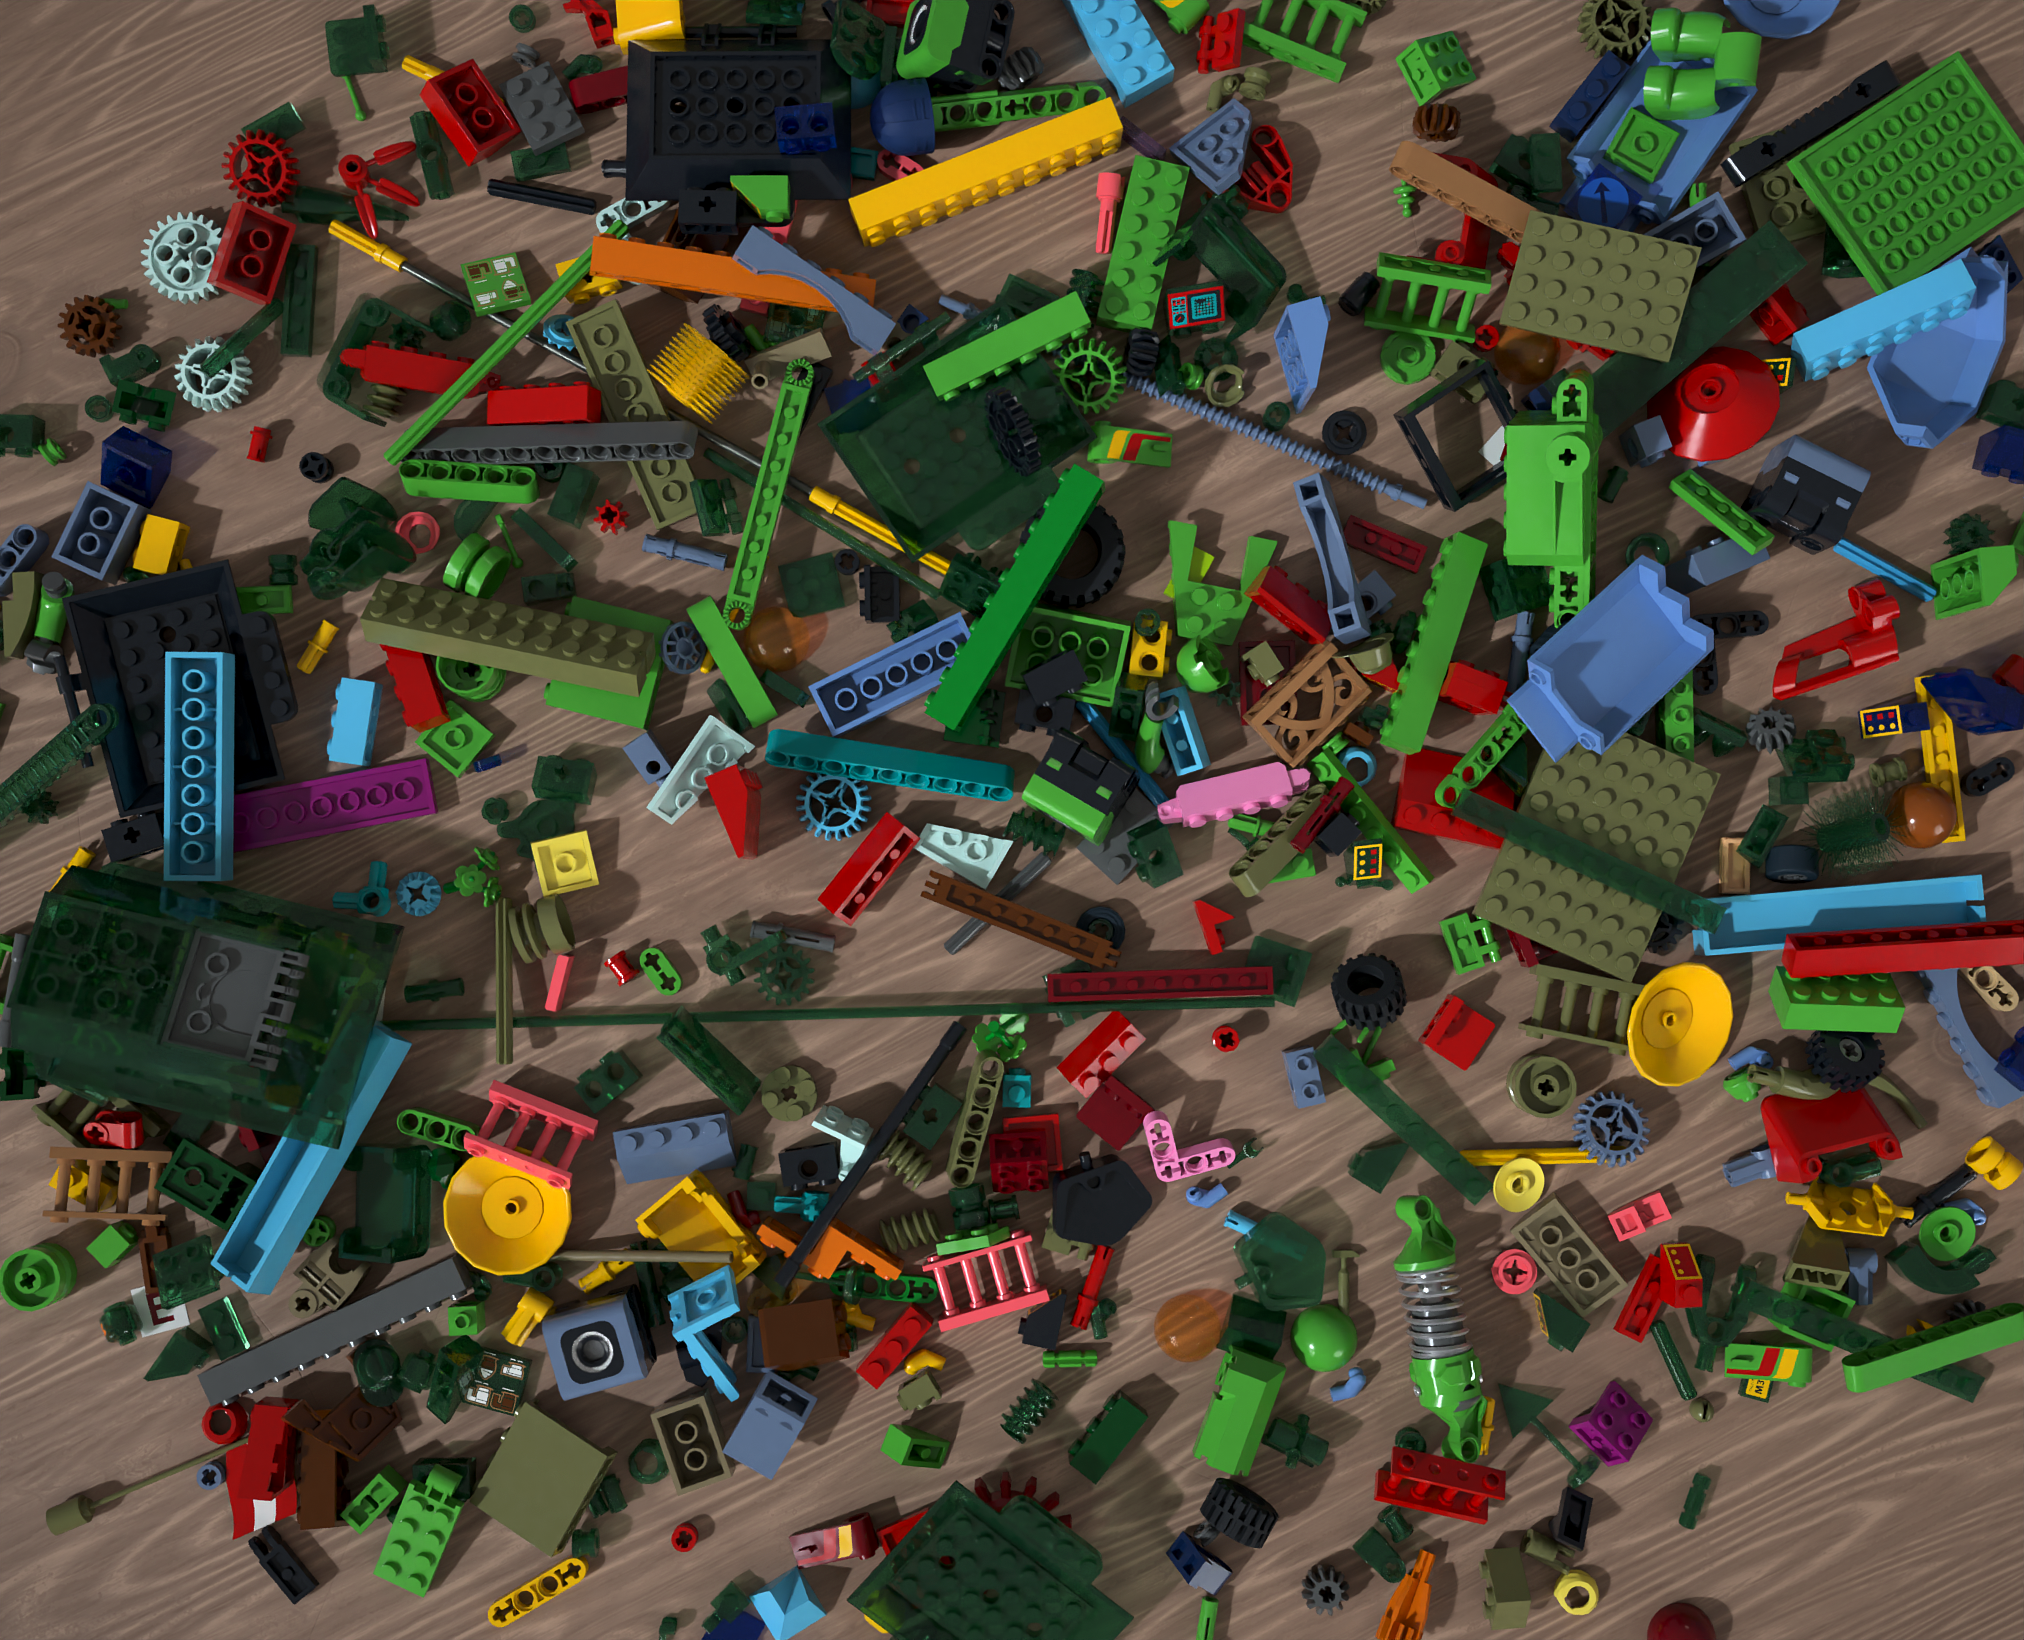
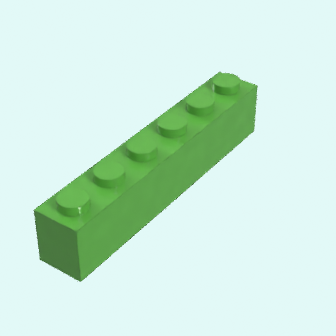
M1075 291L924 365L923 368L939 401L945 399L946 402H949L961 395L960 391L968 387L976 389L986 383L985 379L994 374L996 377L1003 376L1012 370L1011 366L1019 362L1024 365L1037 358L1036 354L1045 349L1047 352L1054 351L1063 345L1062 341L1070 337L1075 340L1088 333L1087 329L1091 327V321Z

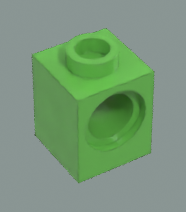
M121 1220L109 1225L86 1249L106 1269L118 1264L138 1244L139 1237L136 1235L137 1232L132 1225Z
M484 1300L456 1301L448 1307L449 1336L476 1335L486 1328Z

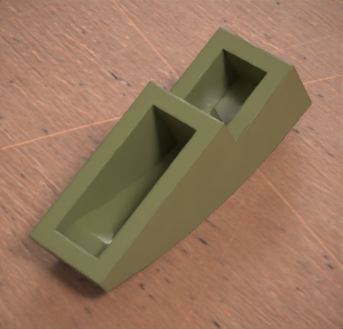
M35 571L12 572L13 600L2 601L4 657L17 660L23 659L28 644L35 638L36 614L43 585L42 578L45 574Z

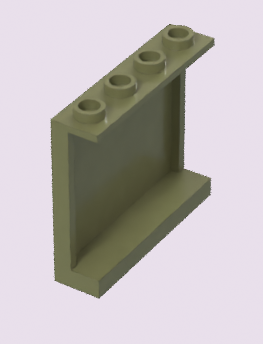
M536 1398L522 1402L514 1413L516 1419L512 1426L508 1427L500 1438L502 1444L498 1451L494 1452L488 1459L486 1464L488 1469L484 1476L480 1477L474 1484L472 1489L474 1494L469 1502L548 1556L553 1557L563 1552L618 1452L609 1446L603 1449L538 1407L537 1405L540 1400Z

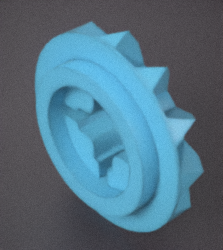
M560 314L546 319L543 325V336L548 338V343L557 344L558 349L566 347L569 351L573 347L577 348L566 325L567 321L575 317ZM561 329H563V331L570 336H565L564 333H561Z
M426 872L407 874V876L399 881L398 889L395 892L398 899L397 904L401 906L405 913L414 916H424L433 912L441 900V887L438 881ZM423 886L422 894L427 901L423 899L413 901L414 893L409 888L419 889Z

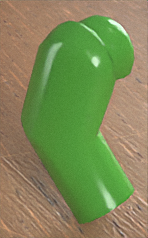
M753 323L744 328L748 341L757 352L783 342L780 335L773 333V337H777L779 341H775L772 336L761 335Z

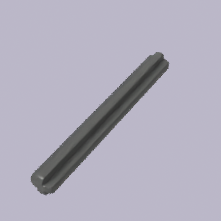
M1041 852L995 896L1011 902L1051 864L1052 860L1046 853ZM972 917L944 943V948L951 955L956 954L987 922Z

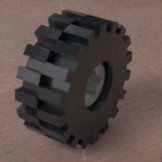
M1816 1030L1806 1042L1808 1046L1805 1048V1054L1810 1055L1806 1061L1808 1065L1813 1064L1814 1068L1811 1071L1814 1075L1820 1074L1822 1077L1819 1080L1823 1084L1831 1083V1089L1837 1090L1840 1087L1843 1093H1847L1850 1090L1851 1092H1856L1873 1081L1883 1071L1881 1068L1885 1066V1061L1881 1058L1885 1056V1052L1878 1048L1882 1043L1879 1039H1873L1874 1032ZM1846 1050H1848L1847 1052L1849 1053L1850 1057L1845 1055Z

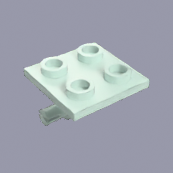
M823 1105L811 1126L841 1140L838 1177L843 1181L861 1156L874 1129L869 1127V1124L860 1118L852 1119L844 1115V1112L838 1107Z

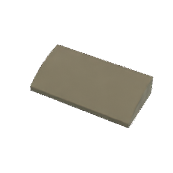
M1552 1192L1510 1229L1511 1233L1583 1318L1628 1286L1627 1278L1555 1192Z

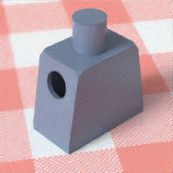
M648 730L623 747L646 783L650 785L656 782L660 788L670 774V771L674 768V765L652 730ZM650 761H657L660 769L653 770L650 767Z

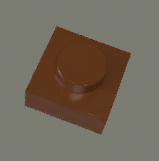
M1358 721L1354 724L1351 722L1347 723L1342 730V735L1364 748L1368 747L1374 738L1373 735L1369 734L1370 729Z

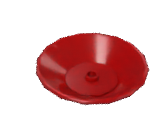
M1725 346L1698 349L1675 360L1656 379L1647 399V420L1659 415L1661 416L1673 446L1668 450L1676 456L1699 462L1729 459L1752 448L1771 429L1780 408L1779 383L1768 364L1749 351ZM1709 392H1715L1712 396L1706 395Z

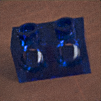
M832 102L774 107L780 153L798 154L803 150L824 152L830 148L837 147ZM818 126L827 127L822 132L814 131ZM794 128L798 130L795 134H786V131Z

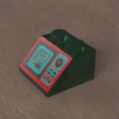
M1222 280L1166 289L1163 309L1168 337L1175 336L1176 339L1190 337L1194 332L1202 331L1203 334H1213L1218 332L1219 328H1223L1225 310Z

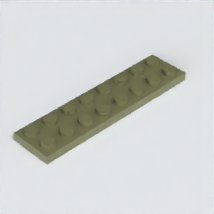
M617 299L566 322L594 388L601 391V404L610 423L671 421ZM688 459L627 461L657 530H661L709 508Z

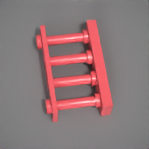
M494 1080L489 1088V1101L493 1103V1106L477 1136L466 1132L464 1135V1149H467L475 1157L484 1156L546 1180L552 1187L559 1189L564 1187L570 1190L573 1174L567 1172L581 1141L586 1139L594 1141L598 1132L599 1120ZM508 1108L518 1112L519 1117L504 1146L488 1141L503 1110ZM536 1119L544 1122L546 1126L530 1157L514 1151L529 1120ZM562 1129L570 1132L572 1136L557 1166L554 1167L542 1162L541 1159L555 1131Z
M1024 1229L1011 1231V1237L990 1247L956 1252L945 1256H938V1253L927 1256L928 1261H924L922 1265L923 1271H934L945 1309L942 1311L943 1315H940L938 1318L941 1332L1050 1301L1047 1285L1040 1286V1283H1036L1025 1242L1032 1241L1031 1231L1025 1232ZM1012 1246L1015 1247L1026 1285L1023 1287L1024 1291L1013 1294V1291H1009L998 1250ZM984 1254L988 1255L999 1293L996 1295L997 1299L986 1302L985 1298L982 1299L971 1258ZM957 1262L961 1263L972 1301L969 1303L970 1307L960 1310L958 1306H955L944 1268L946 1265Z

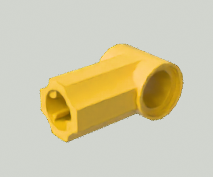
M531 1286L518 1303L517 1311L501 1334L511 1344L521 1347L538 1322L541 1323L548 1314L555 1301Z

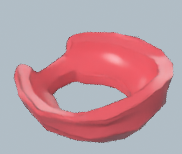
M409 512L402 516L395 527V541L399 548L408 554H420L432 550L440 536V526L430 514L424 512ZM422 524L429 528L431 536L428 546L417 548L410 539V531L414 526Z

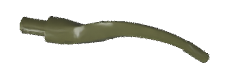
M1752 1064L1747 1070V1074L1754 1075L1747 1076L1748 1082L1769 1086L1771 1092L1787 1097L1821 1100L1830 1097L1840 1090V1087L1837 1090L1831 1089V1083L1829 1082L1825 1084L1820 1082L1819 1080L1822 1078L1820 1074L1814 1075L1811 1071L1814 1067L1799 1071L1777 1066L1772 1070ZM1882 1072L1873 1081L1868 1083L1894 1098L1918 1129L1928 1124L1910 1099Z

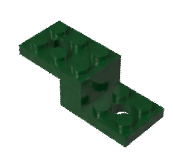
M186 1137L183 1138L154 1188L223 1230L229 1231L263 1170L249 1162L235 1166ZM192 1169L198 1170L201 1174V1182L198 1185L193 1184L189 1180V1173Z

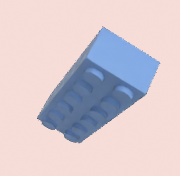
M958 612L808 686L832 736L839 738L939 689L942 684L939 681L941 674L947 666L951 668L957 659L954 657L956 649L962 641L966 643L971 636L961 613Z

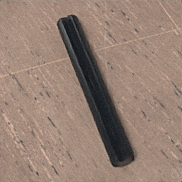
M490 179L487 186V192L492 196L594 215L597 207V202L593 198L497 179Z

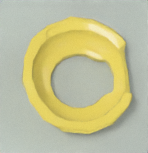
M1570 1570L1568 1575L1562 1573L1554 1586V1596L1561 1606L1573 1615L1588 1614L1598 1603L1599 1591L1596 1581L1582 1570ZM1581 1586L1588 1590L1589 1600L1585 1605L1571 1608L1565 1602L1564 1598L1571 1588Z

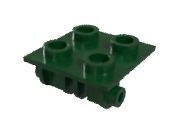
M986 689L960 732L945 726L944 741L999 748L1006 692Z

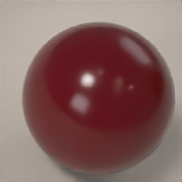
M1679 1602L1664 1606L1653 1616L1648 1626L1647 1640H1716V1634L1709 1617L1700 1608L1689 1603Z

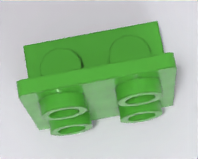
M1452 31L1417 39L1395 58L1419 106L1432 102L1447 89L1469 84L1476 80L1472 66L1466 59L1459 41Z

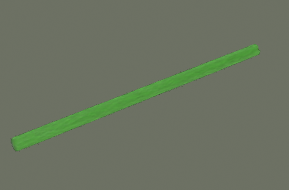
M618 219L604 233L614 234L618 240H621L629 232V228L622 220ZM593 244L384 453V458L393 466L397 465L590 271Z

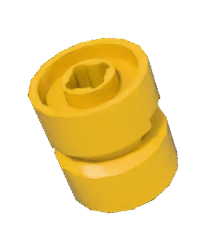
M1986 1136L1977 1141L1965 1157V1163L1978 1174H1983V1178L1997 1190L2010 1186L2023 1170V1163L2010 1152H2005V1148L1991 1136Z

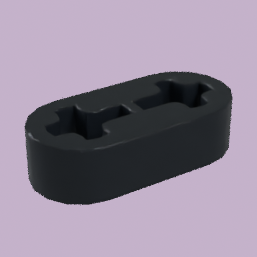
M2005 757L1986 761L1961 778V791L1969 797L1987 794L2013 777L2015 773L2014 764ZM1998 765H2003L2004 769L2000 775L1991 776L1990 773L1997 770ZM1984 779L1983 782L1977 785L1978 789L1971 788L1970 785L1974 783L1973 780Z

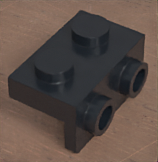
M864 565V572H859V587L865 590V600H860V617H865L867 624L900 623L899 566L871 567L870 565Z

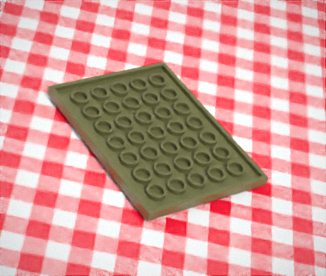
M1624 733L1602 755L1592 749L1584 748L1578 742L1555 763L1543 748L1472 914L1631 983L1721 774L1628 733Z

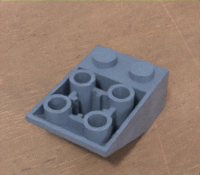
M768 1371L762 1377L722 1452L772 1480L818 1398Z

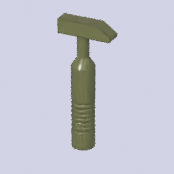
M1333 1249L1332 1257L1341 1258V1269L1338 1272V1309L1346 1316H1349V1271L1347 1270V1258L1360 1257V1255L1352 1249Z

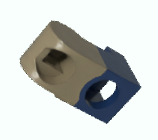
M908 304L882 345V349L898 361H902L923 332H926L932 324L931 320L911 304Z

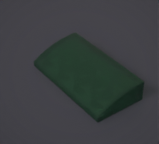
M682 1005L666 1019L656 1037L738 1116L746 1109L762 1083Z

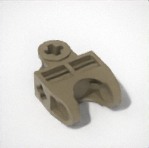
M339 1235L334 1236L313 1251L293 1273L303 1282L289 1299V1310L295 1317L308 1318L320 1311L325 1304L334 1311L338 1310L360 1288L371 1270L372 1265L366 1260L353 1270H344L338 1265L336 1259L337 1253L340 1250L338 1247L343 1242ZM306 1297L310 1299V1301L308 1302V1307L304 1304L306 1302Z

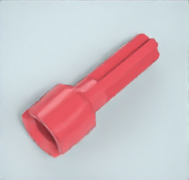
M1104 172L1098 175L1096 198L1101 202L1096 252L1099 254H1109L1112 251L1117 203L1123 200L1126 178H1121V175L1117 173Z

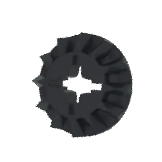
M1351 411L1333 413L1327 418L1322 427V440H1324L1327 449L1335 452L1337 455H1350L1358 451L1366 440L1367 430L1364 421L1360 416ZM1352 426L1348 434L1350 440L1342 438L1336 441L1340 433L1337 428L1340 427L1344 430Z

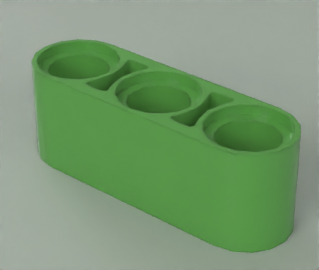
M422 1107L404 1110L397 1118V1126L402 1133L459 1151L467 1150L464 1149V1141L461 1137L462 1131L467 1130L477 1136L481 1129L475 1123ZM410 1114H414L418 1118V1126L416 1128L412 1127L408 1122ZM436 1122H441L445 1126V1134L443 1136L436 1133Z

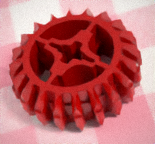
M258 129L255 136L253 131L247 130L246 138L238 134L236 140L239 145L229 142L228 146L233 152L223 153L225 158L230 159L229 163H222L221 165L222 168L229 169L230 173L223 175V178L225 180H233L228 188L231 191L239 189L236 196L238 199H244L247 196V203L253 205L257 202L260 208L265 207L266 201L270 207L276 206V199L281 203L286 202L283 192L291 196L294 194L289 185L298 186L299 181L292 179L293 174L299 175L301 173L299 169H293L292 167L293 164L299 163V159L289 158L294 149L292 147L284 148L286 140L280 138L276 141V134L273 132H269L266 136L264 130ZM265 145L276 154L262 158L252 147ZM244 156L248 162L247 169L243 173H241V162ZM258 163L265 164L266 167L262 169L264 174L257 173L260 169ZM281 163L282 174L278 182L275 177V169ZM259 179L264 185L269 187L270 191L259 193L250 188L247 183L255 182Z

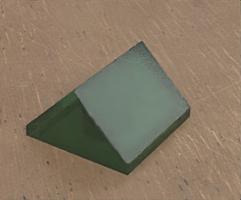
M1233 1294L1216 1348L1230 1352L1229 1346L1233 1344L1274 1359L1282 1345L1287 1312Z

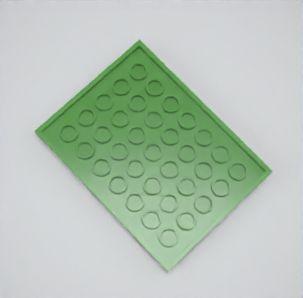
M1959 51L1803 151L1786 164L1877 296L1924 275L2024 207V144Z

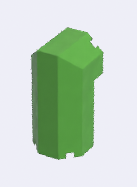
M1231 1344L1229 1346L1231 1354L1226 1352L1223 1356L1215 1379V1384L1220 1386L1219 1392L1213 1391L1192 1451L1194 1457L1199 1460L1202 1455L1207 1457L1206 1464L1232 1475H1239L1241 1470L1243 1476H1248L1287 1368L1284 1363Z

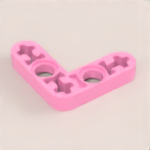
M1150 1112L1143 1120L1157 1177L1161 1181L1170 1182L1230 1165L1235 1159L1234 1148L1228 1139L1219 1138L1176 1150L1171 1126L1164 1112ZM1159 1123L1161 1132L1156 1134L1154 1124ZM1160 1143L1169 1144L1165 1150L1159 1151L1155 1149ZM1194 1156L1201 1157L1198 1163H1188V1160Z

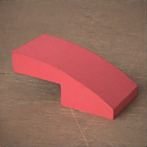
M1659 1190L1634 1200L1607 1215L1619 1242L1646 1232V1228L1672 1218Z

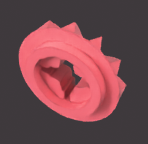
M1516 1248L1503 1250L1498 1257H1495L1493 1267L1491 1268L1495 1284L1502 1291L1509 1294L1526 1292L1533 1286L1537 1277V1267L1534 1259L1525 1251ZM1515 1262L1516 1267L1525 1272L1515 1274V1278L1512 1280L1511 1275L1503 1271V1269L1512 1268V1264Z

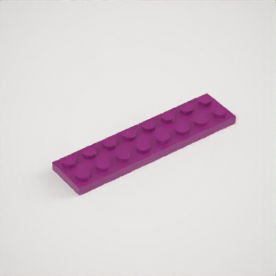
M424 758L234 795L233 853L438 814L429 759Z

